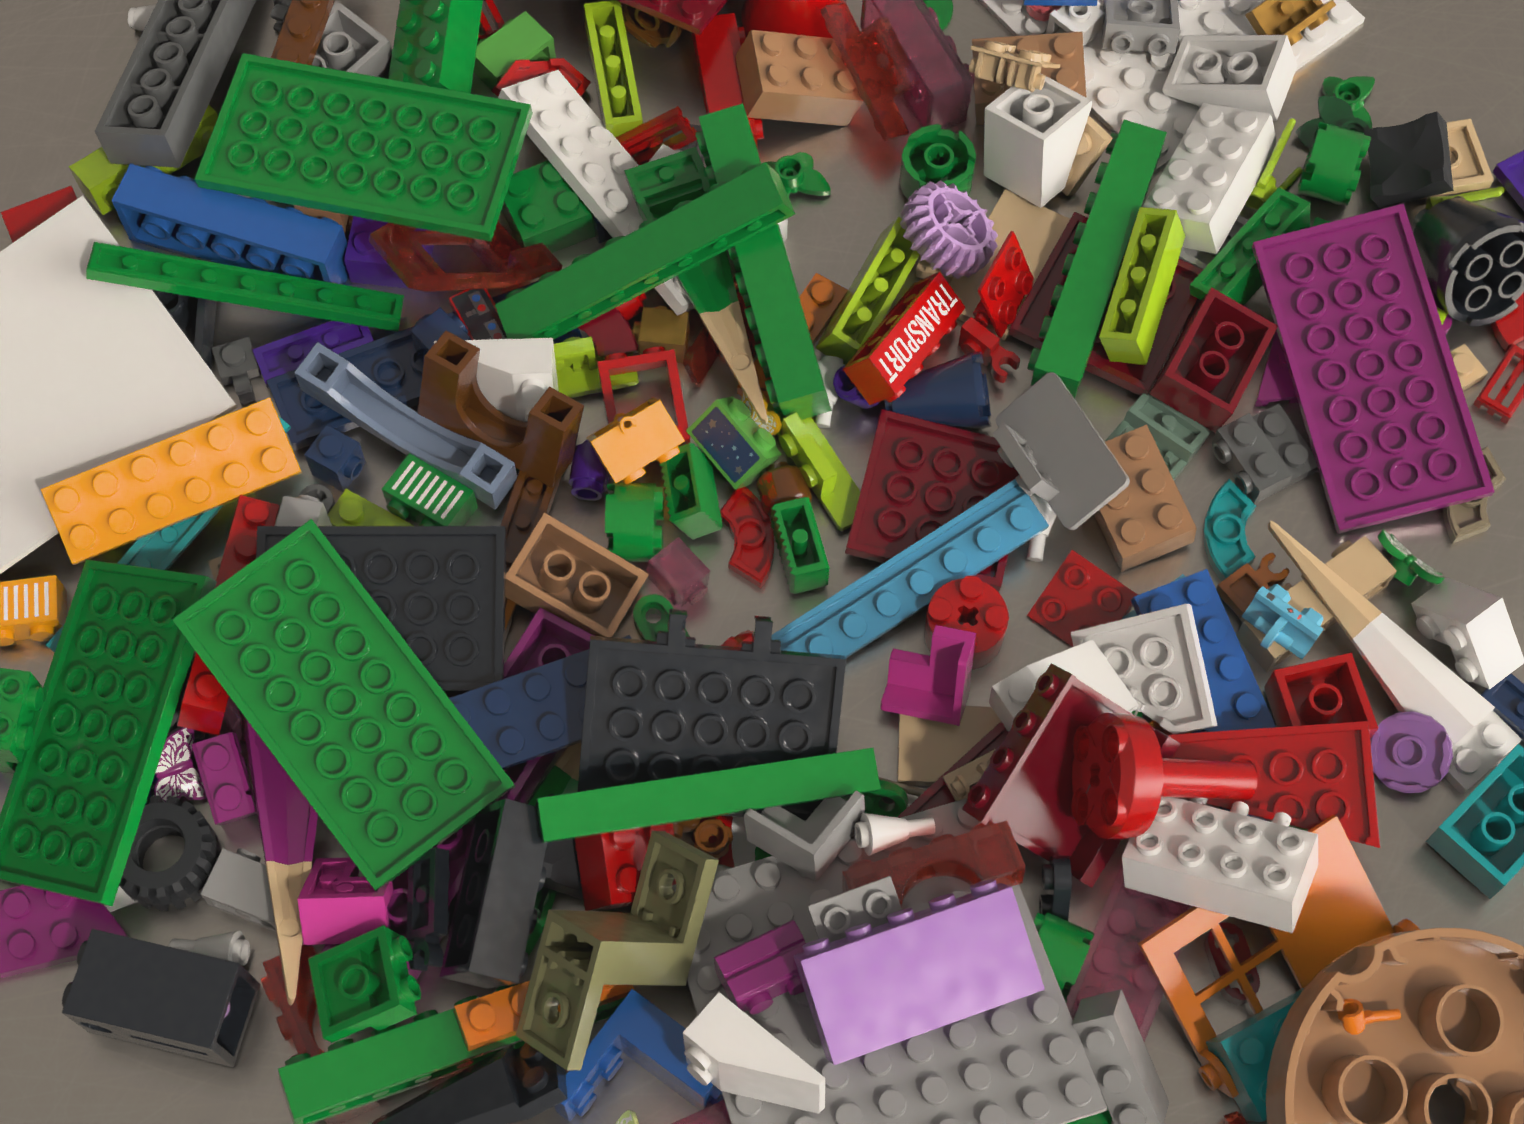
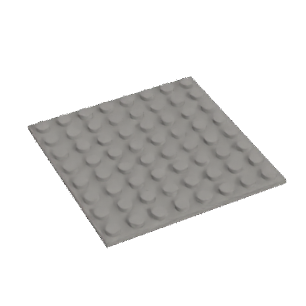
M967 798L901 817L906 820L932 817L935 822V834L909 837L904 842L870 856L865 853L864 848H858L854 835L817 882L774 856L716 872L687 978L697 1016L718 992L729 999L715 971V956L792 920L798 925L806 943L817 940L818 936L807 905L887 876L892 878L902 910L912 908L914 913L930 908L928 902L936 897L953 893L956 899L970 894V887L985 880L995 879L997 884L1002 883L1011 886L1045 990L837 1065H833L826 1059L805 991L797 995H790L789 992L773 998V1004L766 1010L753 1015L749 1011L745 1013L825 1077V1108L818 1114L721 1091L731 1124H1067L1107 1110L1077 1030L1072 1026L1073 1020L1000 835L995 829L988 825L985 826L962 810ZM676 885L672 886L674 891H676Z

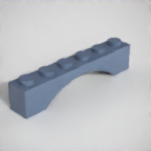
M318 342L295 371L298 384L303 392L406 455L410 453L472 489L477 499L495 510L517 479L516 467L513 461L482 442L456 434L419 415L416 411L379 387L351 362Z

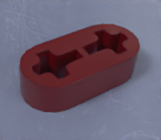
M1229 922L1219 923L1227 940L1233 939L1235 942L1231 948L1239 964L1250 958L1252 955L1242 930ZM1210 930L1205 938L1204 947L1214 978L1217 980L1229 972L1231 968L1220 947H1216L1215 943L1217 941ZM1254 967L1245 975L1256 994L1259 991L1260 978L1257 968ZM1227 985L1219 991L1222 997L1229 1003L1240 1005L1248 1002L1245 995L1241 994L1239 988H1231L1230 985Z

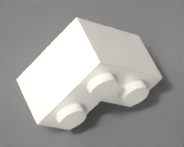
M1446 577L1440 584L1435 585L1411 603L1417 618L1416 626L1426 638L1437 640L1451 647L1456 661V671L1465 681L1474 682L1491 689L1524 663L1520 646L1501 597Z

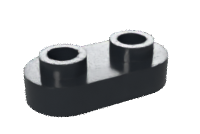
M1069 855L1050 856L1049 864L1042 865L1043 890L1047 891L1046 894L1039 895V913L1046 915L1048 912L1068 921L1072 889L1071 862Z

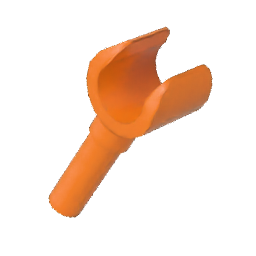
M1344 999L1343 1011H1337L1338 1019L1343 1021L1344 1029L1352 1035L1361 1033L1365 1029V1024L1401 1019L1399 1009L1363 1011L1362 1003L1356 999Z

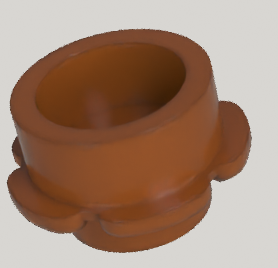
M707 819L693 831L692 841L695 842L694 847L718 859L728 853V846L733 842V834L731 829L725 826L721 820ZM710 836L716 837L714 843L708 841Z

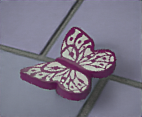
M178 727L167 735L155 773L157 780L153 787L154 796H160L164 802L167 801L168 796L177 797L180 800L182 795L190 800L207 799L199 769L193 765L194 760L191 758L193 752L191 744H194L193 729Z

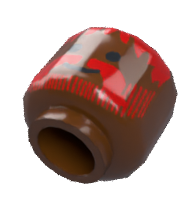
M777 462L769 465L756 484L762 508L769 517H771L774 504L808 497L810 503L812 502L810 488L799 467L790 466L787 462Z

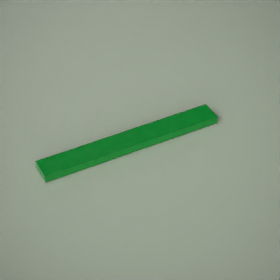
M98 242L93 243L86 269V279L397 332L399 331L404 295Z
M874 748L542 797L536 799L542 843L746 812L749 808L760 810L850 796L855 791L862 794L881 790Z

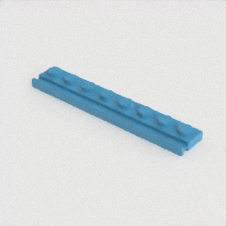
M1014 479L772 634L771 640H780L781 651L845 655V658H848L927 607L932 596L941 586L966 576H975L1045 531L1049 524L1029 495L1023 491L1016 479Z

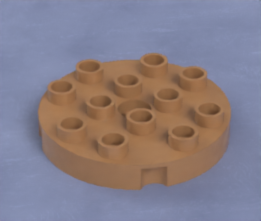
M1431 928L1378 937L1352 948L1333 960L1303 989L1290 1008L1280 1028L1272 1051L1267 1077V1124H1432L1428 1112L1431 1094L1436 1087L1446 1085L1448 1081L1453 1089L1463 1097L1465 1103L1463 1124H1524V946L1483 931L1463 928ZM1344 999H1356L1362 1003L1363 1011L1399 1009L1401 1019L1365 1024V1029L1361 1033L1352 1035L1344 1029L1343 1021L1338 1019L1337 1011H1343Z

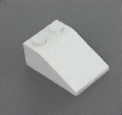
M1287 35L1184 36L1162 90L1164 95L1200 107L1202 103L1270 113L1272 121H1277L1295 74L1297 63Z
M553 338L465 340L480 348L476 377L482 394L497 410L506 416L527 422L529 412L549 386L559 391Z
M1093 639L1025 666L993 685L989 704L1009 732L1015 716L1024 708L1034 692L1037 680L1052 663L1073 674L1078 680L1131 713L1139 707Z
M720 992L684 1030L686 1061L689 1064L687 1070L701 1084L707 1086L711 1082L723 1092L818 1114L825 1108V1077Z

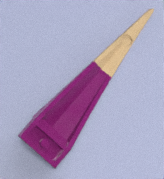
M245 718L244 734L287 1002L291 1006L296 997L303 939L297 899L312 866L318 814Z

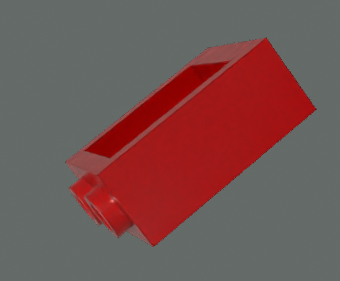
M651 347L645 349L641 355L627 356L626 353H614L607 355L604 361H597L607 424L614 421L616 415L610 376L667 367L676 427L685 440L678 447L690 443V435L686 432L688 422L674 349L666 350L665 347Z

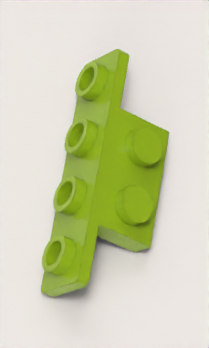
M592 336L586 338L571 337L561 343L554 344L559 392L570 398L602 392L597 361H604L605 359L595 355ZM637 372L610 376L612 390L634 386L639 383Z
M771 402L768 403L767 409L774 411L773 404ZM797 412L786 418L783 413H779L778 416L781 419L782 426L776 435L779 438L783 451L799 467L808 487L813 490L838 530L844 531L852 527L861 491L812 417L801 420Z

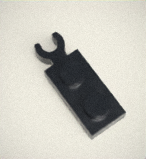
M437 847L432 848L408 868L406 939L414 942L412 948L413 958L409 961V966L412 970L425 972L428 966L442 967L444 955L442 947L439 945V937L447 935L449 921V850Z

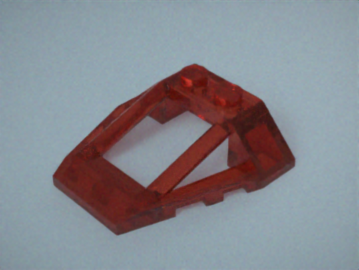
M499 219L492 241L437 231L415 230L417 229L415 227L387 223L371 233L369 238L372 246L408 288L425 292L506 288L540 278L548 272L560 271L563 266L543 243L522 248L501 225ZM422 245H468L491 272L446 273Z

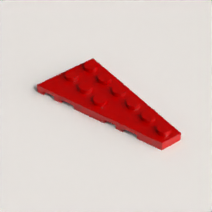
M1369 721L1168 735L1181 743L1171 759L1245 761L1252 763L1257 774V787L1251 799H1208L1207 804L1231 810L1234 802L1241 801L1249 806V815L1273 820L1277 812H1284L1291 817L1290 825L1307 830L1315 827L1331 815H1335L1338 817L1350 841L1380 848Z

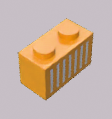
M57 575L0 582V647L9 646L14 641L26 639L40 642L50 641L63 626L67 617V590Z

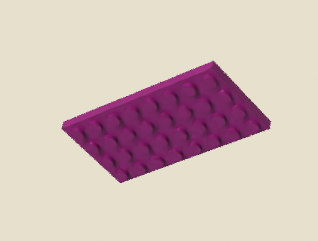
M1404 203L1253 242L1252 249L1274 323L1278 325L1276 330L1337 534L1492 496L1495 492Z

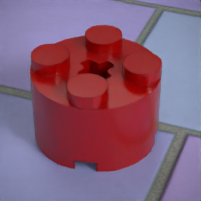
M973 575L950 581L941 586L930 600L925 621V642L930 653L932 634L935 626L938 625L976 633L972 670L989 664L999 653L1008 626L1009 613L1003 597L991 585Z

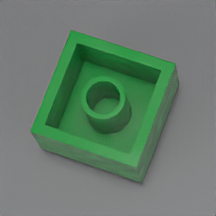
M549 160L513 174L502 212L526 263L595 237L593 213Z

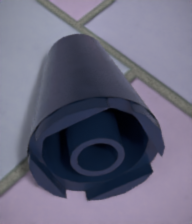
M981 351L968 353L919 372L905 383L906 390L900 397L889 403L885 400L886 410L947 426L980 429L991 427V422L988 416H991L986 374H982L981 363H984Z

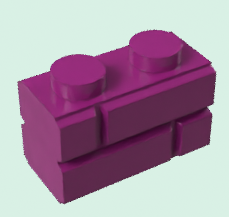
M229 732L191 744L215 825L222 826L257 815L253 785L245 758L241 756L242 748L238 735L234 732Z
M794 920L714 957L716 974L729 1000L743 1012L749 1011L752 1015L769 1008L774 1002L773 998L789 992L790 995H797L804 992L793 956L804 952L802 946L806 942Z

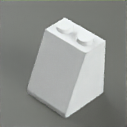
M1045 76L1042 90L1035 89L1034 92L1014 87V85L985 107L984 176L1042 208L1065 188L1092 107V100Z

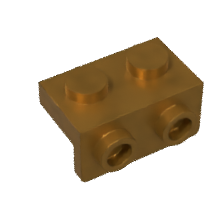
M1265 0L1245 14L1257 35H1287L1292 46L1303 38L1300 31L1306 27L1311 31L1327 21L1329 17L1326 13L1335 7L1336 3L1334 0H1329L1324 4L1321 0Z

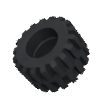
M160 796L150 797V804L144 807L119 886L132 900H137L143 907L151 909L154 905L159 911H168L169 904H173L178 910L186 907L185 900L190 897L196 902L202 897L198 891L205 885L217 861L216 858L221 853V847L216 842L219 839L202 813L197 811L186 800L182 804L177 797L168 796L166 802ZM171 835L180 836L185 839L184 851L180 859L173 866L159 872L144 870L143 860L145 853L156 840Z

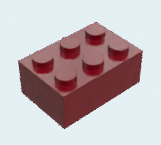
M1211 287L1195 307L1149 395L1216 433L1217 429L1221 428L1233 415L1278 325Z

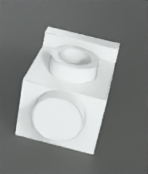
M1097 0V6H1062L1059 10L1052 11L1049 16L1046 34L1082 32L1083 46L1086 45L1101 31L1105 15L1101 3Z

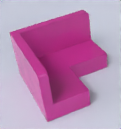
M936 625L932 634L930 656L893 648L889 658L888 681L881 699L880 709L960 726L970 692L976 633Z
M350 857L316 858L297 899L303 944H342L383 925L390 929L387 907L393 894L392 881L378 888L376 892L365 877H358L359 868Z

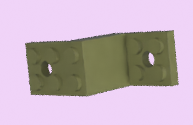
M652 831L630 913L549 909L516 1036L565 1070H581L604 985L685 986L719 860L665 831ZM674 878L676 880V891L672 889ZM559 1003H560L561 1012L558 1011V1005H559Z

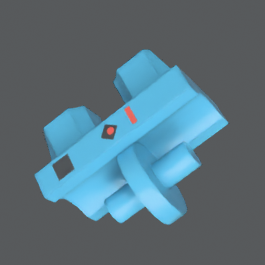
M1274 584L1269 589L1262 586L1255 594L1242 618L1266 635L1260 643V646L1267 650L1275 641L1286 650L1303 659L1324 630L1320 627L1323 616L1312 608H1304L1302 612L1288 604L1291 599L1289 592L1278 584Z

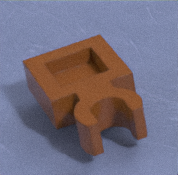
M1274 553L1265 555L1256 571L1249 563H1246L1217 585L1216 590L1219 596L1239 618L1242 617L1255 594L1262 586L1269 589V586L1274 584L1281 585L1290 573L1288 568L1283 569L1280 573H1273L1268 569V566L1273 563L1276 557Z

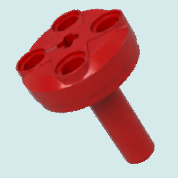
M1103 713L1097 716L1089 726H1079L1073 737L1072 815L1078 825H1087L1096 836L1103 839H1127L1144 834L1155 819L1161 797L1249 800L1256 791L1257 774L1250 762L1162 758L1160 745L1154 730L1145 719L1139 716L1125 713Z

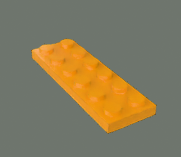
M269 397L40 490L71 563L76 565L86 561V559H91L239 499L240 495L246 496L298 475L302 471L273 402Z

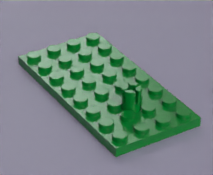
M242 53L195 176V181L200 188L492 241L533 114L531 104Z
M312 519L172 619L376 892L378 888L392 881L417 862L430 849L438 846L479 815L487 805L496 802L515 787L510 777Z
M86 559L43 686L44 700L40 711H35L32 745L28 751L24 752L22 763H17L0 813V880L113 906L195 651L172 619L214 590L217 581L203 575Z

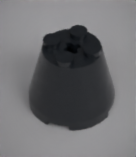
M1461 196L1439 202L1430 209L1421 210L1413 220V226L1415 227L1413 235L1430 288L1442 309L1449 316L1458 321L1465 322L1469 326H1482L1505 317L1518 307L1515 301L1524 292V221L1470 202Z

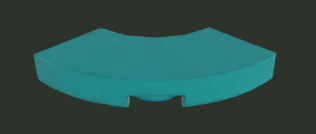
M1230 479L1220 487L1213 497L1203 526L1205 552L1213 571L1221 581L1225 580L1246 563H1249V565L1253 563L1256 557L1247 544L1245 534L1247 520L1254 512L1256 505Z

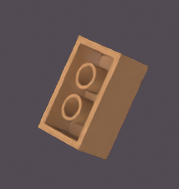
M751 30L735 56L747 117L847 126L864 102L852 40Z
M1082 32L972 39V46L983 47L985 40L997 41L1016 46V54L1020 53V49L1050 54V62L1061 64L1060 68L1042 67L1040 73L1087 97ZM972 50L973 57L978 58L979 52ZM1011 63L1008 64L1006 76L1002 84L996 83V79L995 81L975 78V73H973L976 125H984L985 107L1010 88V86H1007V76Z
M1144 425L1105 441V444L1130 479L1126 489L1094 514L1120 571H1126L1193 543L1197 527L1148 426Z
M544 512L506 574L505 597L535 615L539 608H542L594 636L612 637L649 574Z

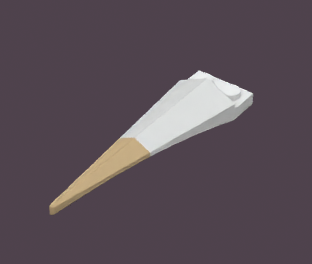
M1273 521L1268 523L1270 533L1329 609L1399 712L1417 711L1432 716L1444 726L1452 741L1453 759L1449 772L1444 778L1463 795L1522 739L1493 711L1495 707L1278 524Z

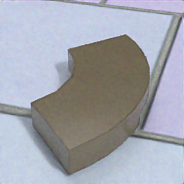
M1487 446L1481 450L1495 490L1504 483L1506 477ZM1488 497L1443 508L1444 523L1452 544L1488 530L1491 525L1486 512Z

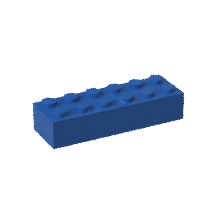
M131 163L111 200L131 241L192 259L345 285L349 276L344 261L347 248L345 233L342 225H339L330 218L322 217L318 219L305 215L293 207L281 208L268 204L263 199L247 198L237 194L200 188L196 181L190 177H175L165 174L153 166L141 167Z

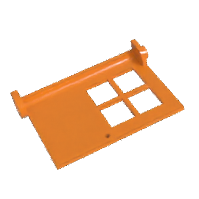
M1331 815L1308 830L1318 834V868L1293 933L1269 927L1275 941L1239 964L1219 925L1221 921L1229 916L1193 906L1137 943L1202 1065L1198 1069L1201 1078L1213 1091L1218 1088L1231 1098L1239 1095L1226 1067L1207 1047L1206 1042L1217 1035L1200 1005L1202 1002L1237 980L1255 1015L1263 1011V1008L1245 973L1279 950H1281L1300 989H1302L1333 960L1352 948L1389 934L1420 930L1418 926L1408 919H1403L1392 927L1338 817L1335 815ZM1210 929L1231 970L1195 994L1174 953Z

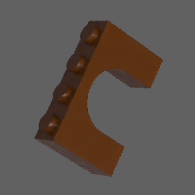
M446 330L424 356L418 414L456 434L482 442L513 461L517 469L553 488L573 460L584 405L549 386L529 412L527 422L506 416L485 398L478 386L476 375L480 348Z

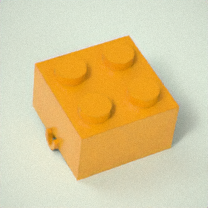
M655 397L650 398L626 414H616L614 421L586 437L610 478L615 483L622 480L625 485L643 476L646 473L643 467L650 462L656 460L661 464L680 453L678 445L685 442L661 400Z

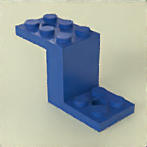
M631 989L588 1045L582 1069L568 1071L566 1074L568 1099L554 1107L556 1112L569 1122L576 1114L582 1117L594 1103L597 1095L593 1091L602 1079L610 1081L620 1069L624 1061L620 1058L622 1053L626 1054L704 1114L712 1105L718 1109L723 1104L724 1099L721 1091L711 1082L705 1086L697 1081L687 1070L689 1064L686 1061L683 1032L686 1028Z

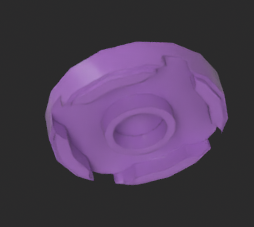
M1417 711L1398 712L1384 719L1370 739L1373 772L1390 789L1402 793H1422L1436 786L1449 772L1453 759L1452 741L1444 726L1432 716Z

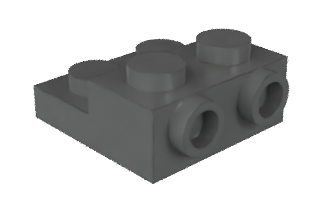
M1279 403L1253 417L1248 413L1217 429L1212 440V448L1216 458L1222 464L1226 463L1234 475L1235 485L1245 495L1247 494L1254 504L1318 472L1312 449Z

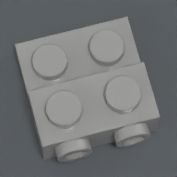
M1103 0L1105 13L1102 24L1103 48L1112 49L1120 54L1127 53L1130 50L1145 51L1154 56L1176 53L1180 32L1178 0Z

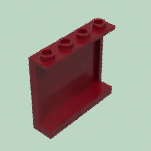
M1051 663L1046 672L1037 680L1035 690L1024 708L1015 716L1012 728L1004 741L993 752L990 763L980 780L970 789L962 810L980 823L990 826L1047 861L1053 855H1069L1072 876L1092 888L1122 839L1100 838L1087 825H1078L1073 818L1071 808L1073 797V737L1079 726H1089L1100 714L1125 713L1132 716L1135 715L1078 680L1073 674ZM1152 727L1160 745L1162 758L1171 759L1181 743Z

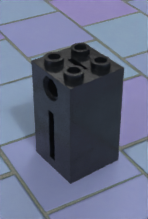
M96 929L91 930L88 940L82 943L78 951L77 964L79 966L74 980L66 986L63 993L62 1013L89 1033L234 1067L261 985L240 963ZM229 1002H230V1011H229L228 1015L225 1017V1014H226V1011H227V1008H228V1005H229Z

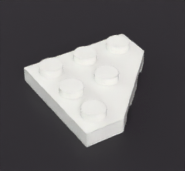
M1182 604L1071 632L1074 647L1093 639L1138 703L1139 707L1136 710L1159 723L1161 727L1170 733L1184 734L1218 726L1192 606L1190 604Z

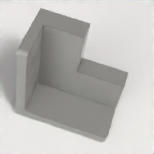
M855 791L848 801L841 797L824 799L806 821L780 806L766 808L761 814L749 808L744 814L747 841L817 882L854 836L855 823L860 822L862 813H865L864 795Z

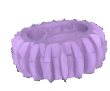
M941 180L936 184L929 182L913 192L901 211L903 219L900 225L906 230L903 237L912 243L910 249L917 251L921 255L920 261L926 260L930 263L932 270L939 268L945 277L952 274L957 279L962 276L969 278L972 274H976L980 269H983L990 262L994 250L998 247L995 241L998 234L992 229L994 222L986 217L987 210L981 209L977 204V199L972 200L966 190L960 192L955 184L952 183L947 186Z

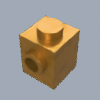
M643 307L641 321H635L633 327L637 344H639V355L643 354L645 349L651 347H665L666 350H675L677 363H685L690 333L689 312L686 311L677 316L670 307Z

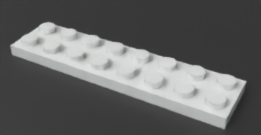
M555 70L502 88L498 96L499 99L531 104L533 114L526 134L612 238L626 236L638 230L639 225L644 221L638 212L637 205L626 181L624 170L639 165L614 135L606 129L604 123L561 72ZM677 277L655 287L656 291L677 316L694 309ZM733 278L734 285L736 286L737 281Z

